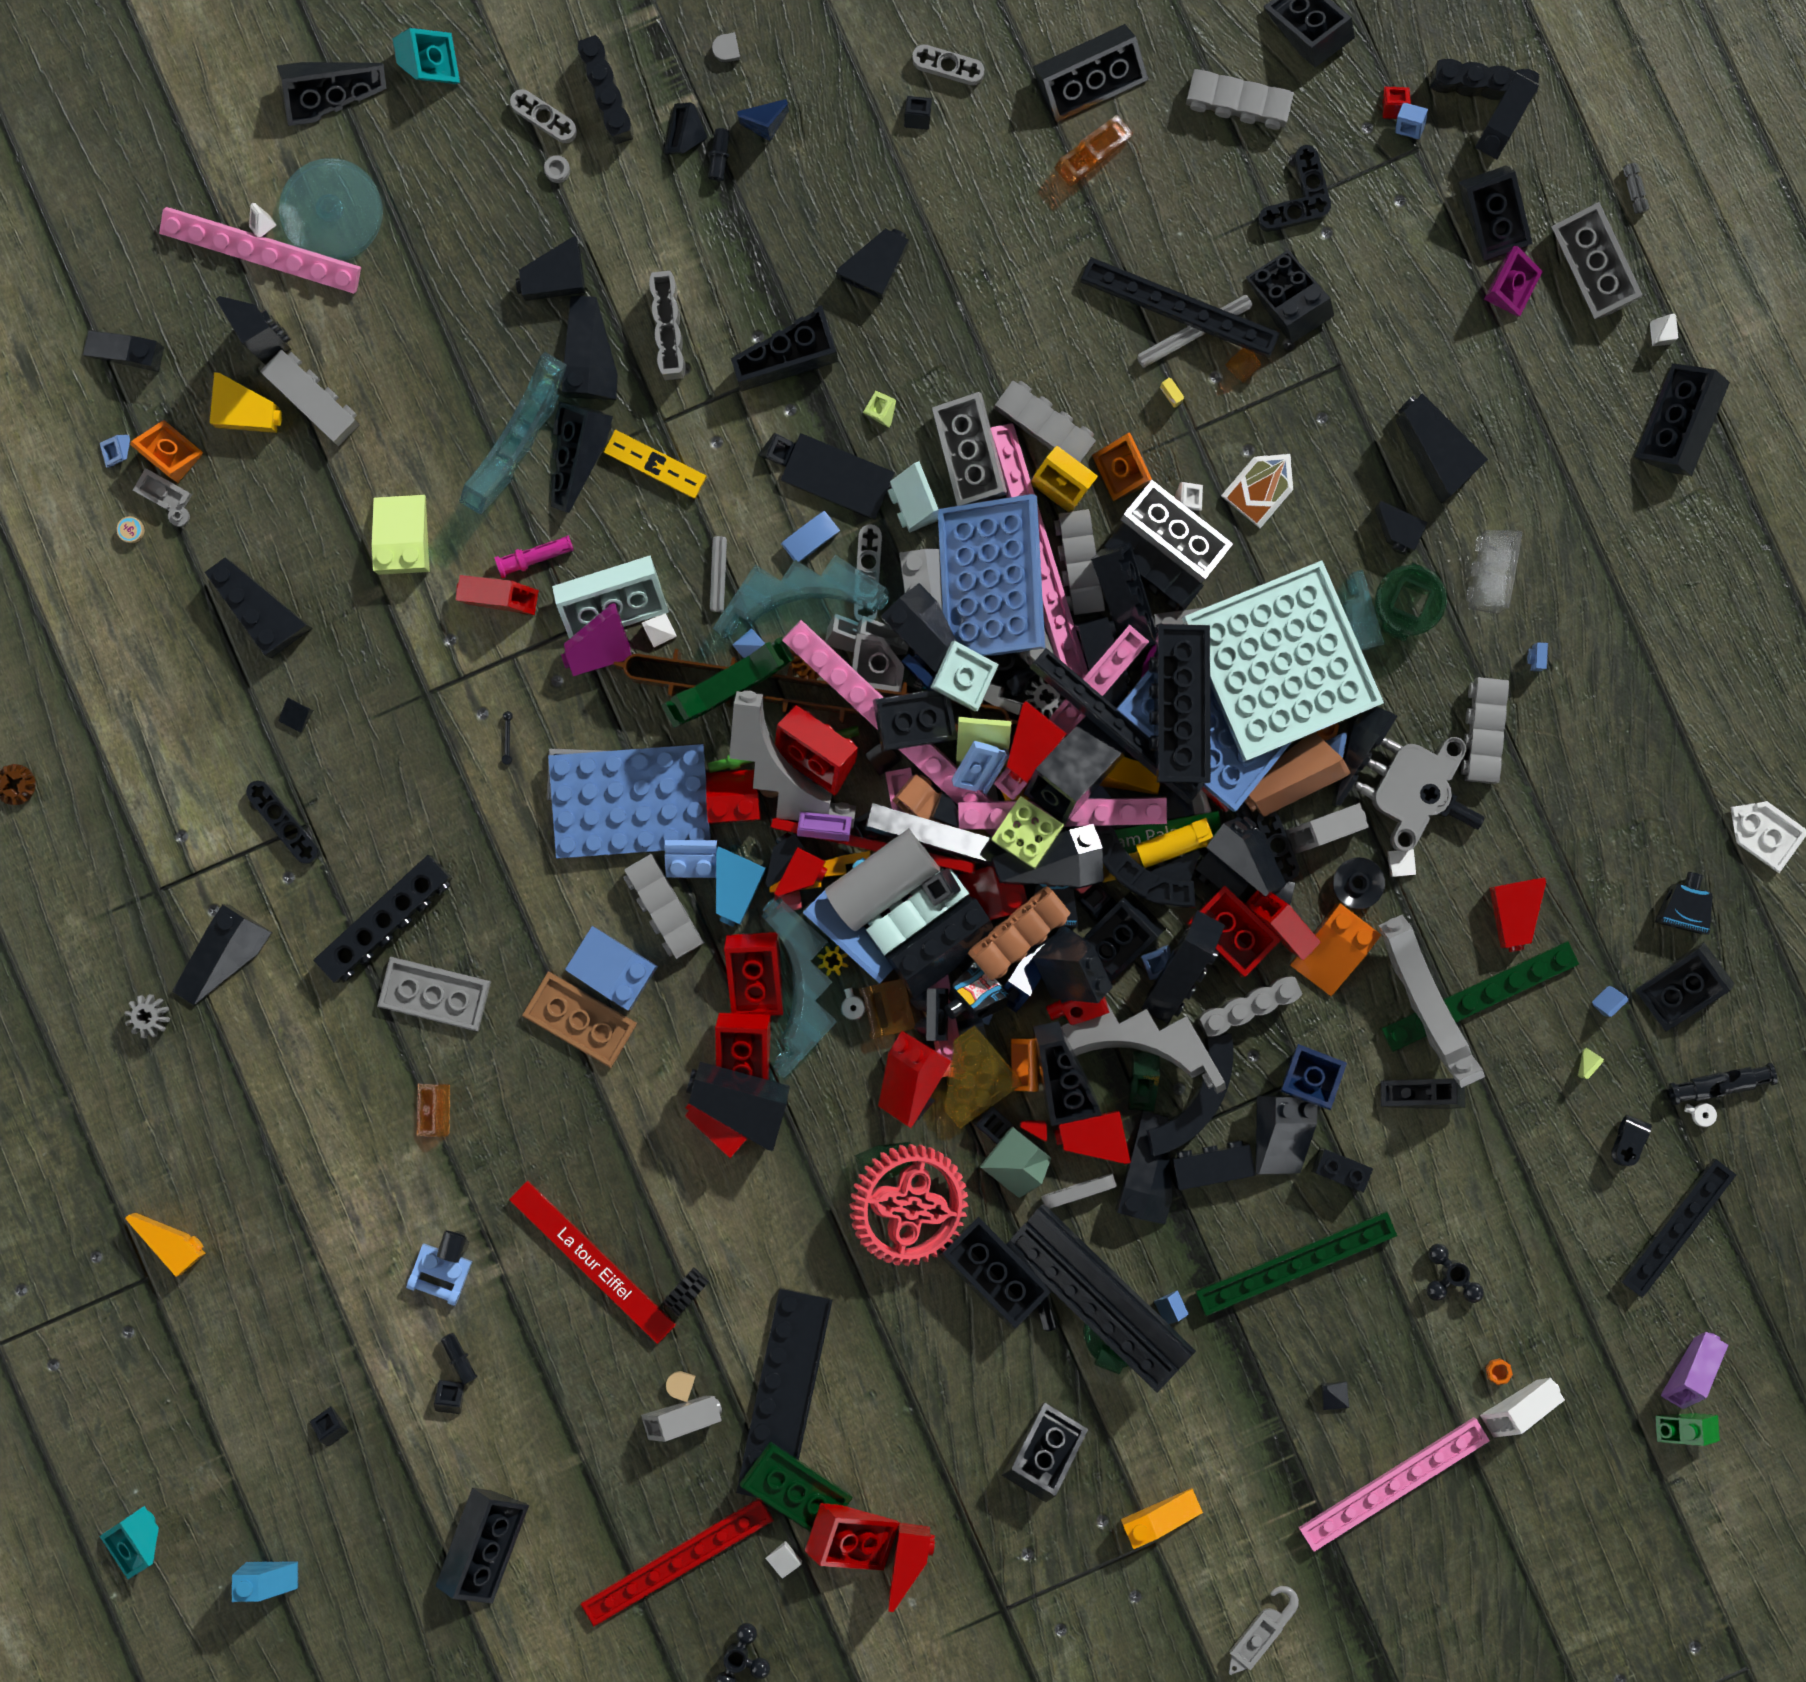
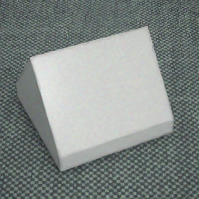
M251 203L249 227L256 237H262L274 228L276 223L256 203Z

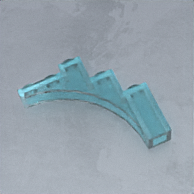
M546 352L540 356L529 385L509 423L487 457L464 484L459 500L460 503L481 515L511 482L517 463L532 448L538 429L554 412L559 398L557 392L567 367L565 363Z

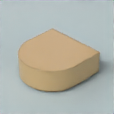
M682 1371L672 1373L666 1382L668 1394L673 1398L687 1402L696 1376Z

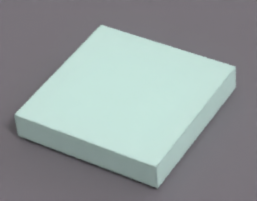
M952 641L931 688L973 711H978L999 664L956 641Z

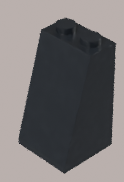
M1423 393L1417 399L1414 396L1410 397L1397 411L1400 416L1395 421L1437 499L1441 503L1452 496L1488 460Z
M1085 716L1035 769L1024 794L1065 826L1126 755L1127 751Z
M704 1062L699 1063L698 1070L692 1069L686 1093L691 1094L689 1104L769 1151L774 1150L787 1105L789 1085Z

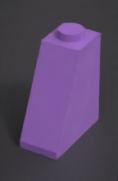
M1704 1332L1694 1337L1662 1391L1661 1397L1681 1409L1706 1399L1728 1344L1721 1341L1720 1337L1713 1333Z

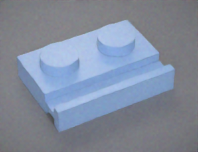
M973 741L951 779L953 786L976 792L981 790L984 794H987L1009 758L1008 749L1000 750L997 746Z
M665 840L666 877L716 878L717 840Z

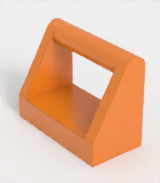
M1011 1038V1090L1039 1092V1061L1035 1038Z

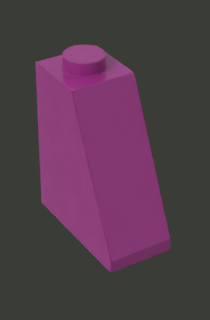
M610 604L564 643L565 653L561 654L565 668H570L573 676L612 665L614 662L625 661L628 656L632 655L616 604Z

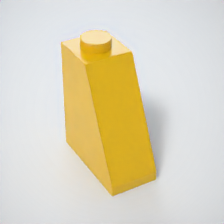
M214 372L210 413L211 425L215 428L277 433V426H280L282 422V412L276 404L223 374Z

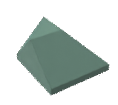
M1012 1126L980 1165V1168L1020 1198L1043 1183L1051 1157Z

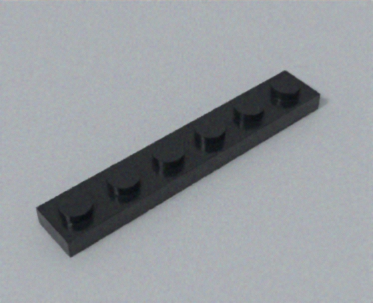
M1713 1158L1620 1279V1282L1643 1298L1737 1174Z

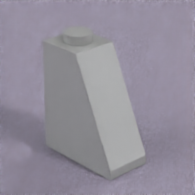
M1360 803L1290 828L1285 830L1294 854L1366 829L1368 824L1365 812L1362 810Z
M706 1395L641 1416L648 1440L666 1442L721 1422L720 1414H722L720 1402L715 1399V1396Z

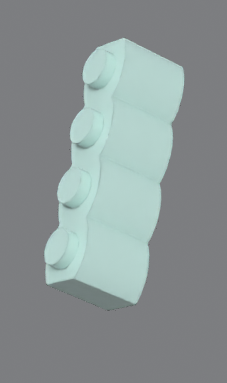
M951 869L949 870L961 888V891L934 906L922 885L910 892L912 897L903 902L900 899L890 906L891 912L886 916L882 917L879 914L868 922L870 927L866 932L884 956L969 895Z

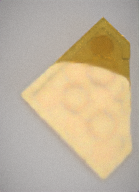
M975 1025L953 1042L952 1062L949 1068L947 1093L944 1100V1111L960 1129L1022 1085L1021 1079Z

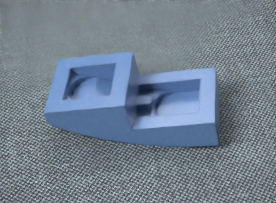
M823 511L784 540L781 545L793 561L798 564L814 553L818 547L836 536L840 530L828 514Z

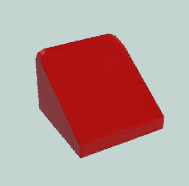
M1384 87L1383 118L1397 119L1402 104H1411L1410 88Z
M1044 1120L1020 1122L1021 1128L1047 1142V1123Z

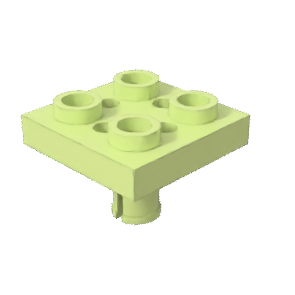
M1020 796L991 841L1036 869L1063 829L1064 824ZM1033 818H1037L1039 822L1037 823V821L1034 820V824H1032L1031 820ZM1019 822L1021 825L1018 828V824L1016 823L1014 828L1013 823Z

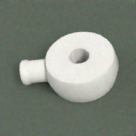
M852 988L845 989L846 999H844L841 1005L842 1014L849 1020L860 1019L865 1013V1003L860 997L854 996ZM851 1005H855V1006H856V1010H855V1011H852V1010L850 1009V1006H851Z
M1700 1103L1695 1107L1690 1104L1685 1105L1684 1111L1692 1114V1119L1696 1125L1709 1127L1716 1121L1717 1112L1712 1105L1708 1103Z

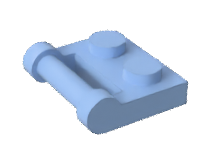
M422 1244L406 1288L413 1291L417 1289L447 1300L448 1304L455 1306L472 1261L460 1257L459 1263L441 1259L436 1256L438 1248ZM423 1272L453 1283V1290L450 1291L420 1280V1275Z

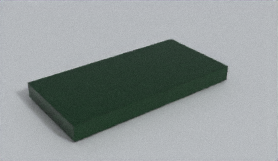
M771 1441L739 1483L743 1489L809 1532L812 1530L820 1503L847 1506L853 1498L851 1494Z

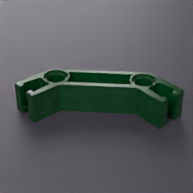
M783 637L777 638L772 643L764 644L746 658L697 686L676 694L671 698V701L661 705L673 727L676 728L699 718L736 697L737 691L743 692L750 689L795 660L787 644L782 641Z

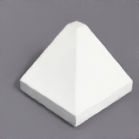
M1180 482L1174 498L1190 511H1202L1203 485Z
M666 613L642 622L654 648L677 637Z
M1414 849L1403 852L1387 851L1390 877L1416 875Z

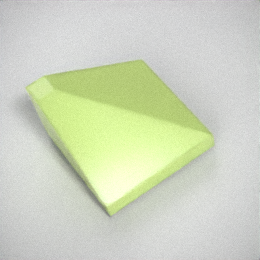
M875 391L863 413L889 428L892 423L896 400Z
M1585 1048L1582 1051L1578 1076L1583 1079H1589L1604 1062V1059Z

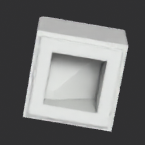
M1669 314L1650 322L1652 346L1670 345L1678 339L1675 314Z

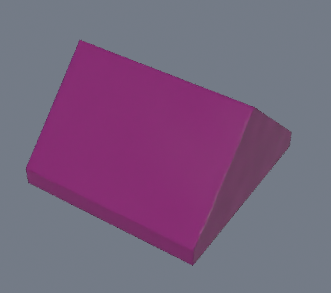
M1513 246L1500 266L1484 300L1520 317L1543 271L1518 246Z

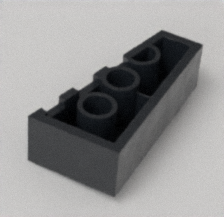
M223 558L204 572L265 656L273 658L313 629L228 558Z

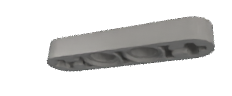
M872 524L862 527L858 538L854 616L857 622L862 618V615H859L858 612L864 609V601L858 602L859 598L865 600L874 598V603L869 602L868 605L869 611L873 612V615H869L868 618L876 620L878 611L882 535L880 529ZM868 530H873L874 535H878V538L872 541V549L878 548L877 552L872 550L862 551V547L867 548L868 542L866 538H863V535L868 534ZM871 555L876 559V565L872 569H865L862 566L861 561L864 556ZM867 580L871 581L875 586L874 591L868 595L860 591L861 583Z

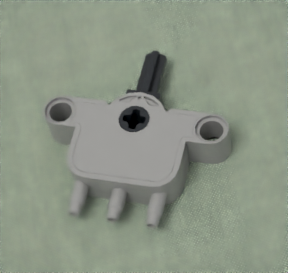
M1457 737L1444 740L1439 745L1435 754L1416 744L1402 746L1391 739L1384 738L1381 745L1394 753L1388 766L1372 759L1367 764V767L1382 775L1376 788L1374 789L1360 782H1357L1354 786L1361 794L1372 799V804L1378 812L1398 822L1390 837V844L1396 851H1409L1416 846L1430 820L1429 816L1438 814L1442 817H1447V815H1450L1474 829H1479L1485 819L1483 815L1455 801L1458 796L1451 793V787L1447 782L1452 779L1466 752L1464 741ZM1449 743H1454L1457 746L1458 753L1456 756L1448 754L1447 745ZM1430 789V795L1433 798L1425 800L1426 795L1423 791ZM1400 833H1405L1409 837V844L1406 847H1402L1398 843Z

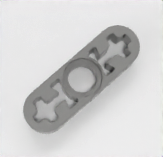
M919 45L913 51V64L920 71L968 85H977L983 80L984 66L979 60L929 45ZM923 52L928 53L929 59L935 60V55H938L937 68L933 67L934 61L926 60L925 63H921L920 58L917 56H922ZM952 59L956 67L952 71L943 70L941 67L943 60ZM960 62L964 63L963 69L971 70L972 67H976L977 73H979V75L975 74L974 77L971 78L969 77V72L965 70H962L961 75H959L958 72L960 69Z
M520 89L512 94L510 103L516 114L561 143H570L576 138L577 129L570 118L527 90ZM526 97L527 103L533 107L532 113L524 105L519 108L517 100H523ZM542 110H547L551 113V118L546 123H541L537 120V114ZM555 121L564 128L569 125L571 133H564L562 136L560 129L554 125Z
M1107 1174L1045 1194L1041 1198L1043 1204L1050 1209L1116 1187L1113 1174Z

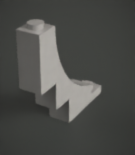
M737 691L733 708L729 759L754 761L753 789L779 792L776 818L799 821L800 811L852 817L851 828H853L856 806L844 802L831 803L832 794L799 773L781 755L772 741L766 726L763 712V694H756L753 691Z
M1403 915L1379 925L1393 970L1405 986L1411 1007L1423 1023L1430 1046L1461 1088L1484 1078L1483 1069L1472 1056L1467 1041L1451 1016L1430 974L1411 925Z
M1108 1005L1110 1012L1108 1014L1076 1025L1067 1023L1062 1026L1076 1056L1103 1048L1121 1047L1138 1049L1158 1055L1172 1062L1191 1078L1205 1072L1202 1077L1209 1089L1214 1087L1217 1094L1226 1089L1222 1076L1187 1016L1159 1031L1147 1009L1119 1024Z

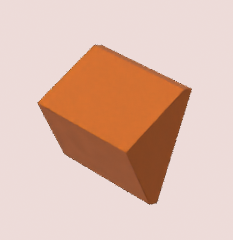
M165 420L147 430L130 443L133 448L177 483L181 481L203 453Z
M1131 433L1125 434L1092 455L1113 501L1148 486L1152 480Z

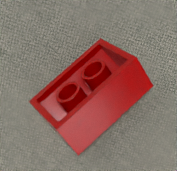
M797 705L777 724L775 746L793 768L835 796L856 762L858 747L850 739L842 737L831 726L823 724L809 711L803 710Z
M1223 886L1198 910L1225 925L1215 950L1241 977H1246L1281 941L1226 886ZM1194 915L1186 923L1189 927L1191 925Z

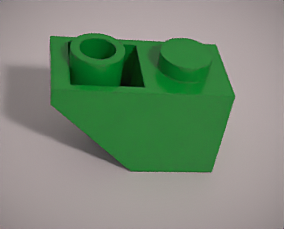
M1688 1413L1656 1416L1657 1442L1706 1446L1720 1441L1718 1415Z

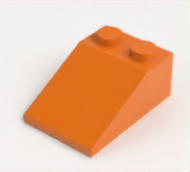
M1341 903L1335 904L1314 932L1321 943L1304 960L1296 956L1290 966L1329 996H1332L1364 959L1382 934Z

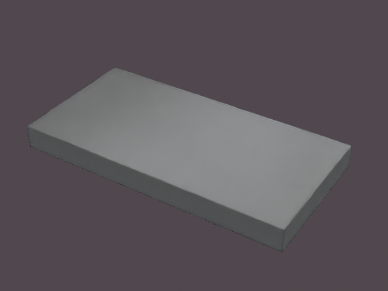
M390 957L377 1007L479 1031L491 981Z

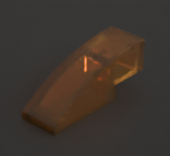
M1116 115L1081 140L1077 147L1061 157L1054 168L1071 187L1133 136V132Z

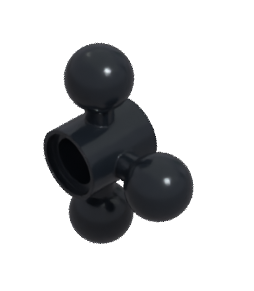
M1443 1244L1432 1245L1428 1250V1257L1434 1264L1443 1265V1279L1441 1281L1435 1280L1428 1284L1426 1289L1428 1297L1433 1301L1443 1300L1447 1295V1287L1452 1284L1464 1288L1463 1295L1468 1302L1477 1303L1481 1301L1484 1297V1289L1479 1283L1469 1281L1470 1271L1468 1267L1459 1261L1450 1260L1448 1258L1449 1251ZM1454 1267H1460L1462 1270L1461 1277L1457 1280H1452L1450 1272Z
M743 1623L736 1632L737 1639L739 1640L738 1643H733L726 1649L724 1656L726 1671L719 1673L715 1682H736L734 1673L741 1672L745 1667L750 1669L751 1675L756 1679H764L770 1673V1664L766 1659L756 1658L752 1660L748 1658L749 1654L746 1645L755 1641L757 1630L754 1625ZM734 1652L740 1653L743 1661L733 1663L729 1655Z

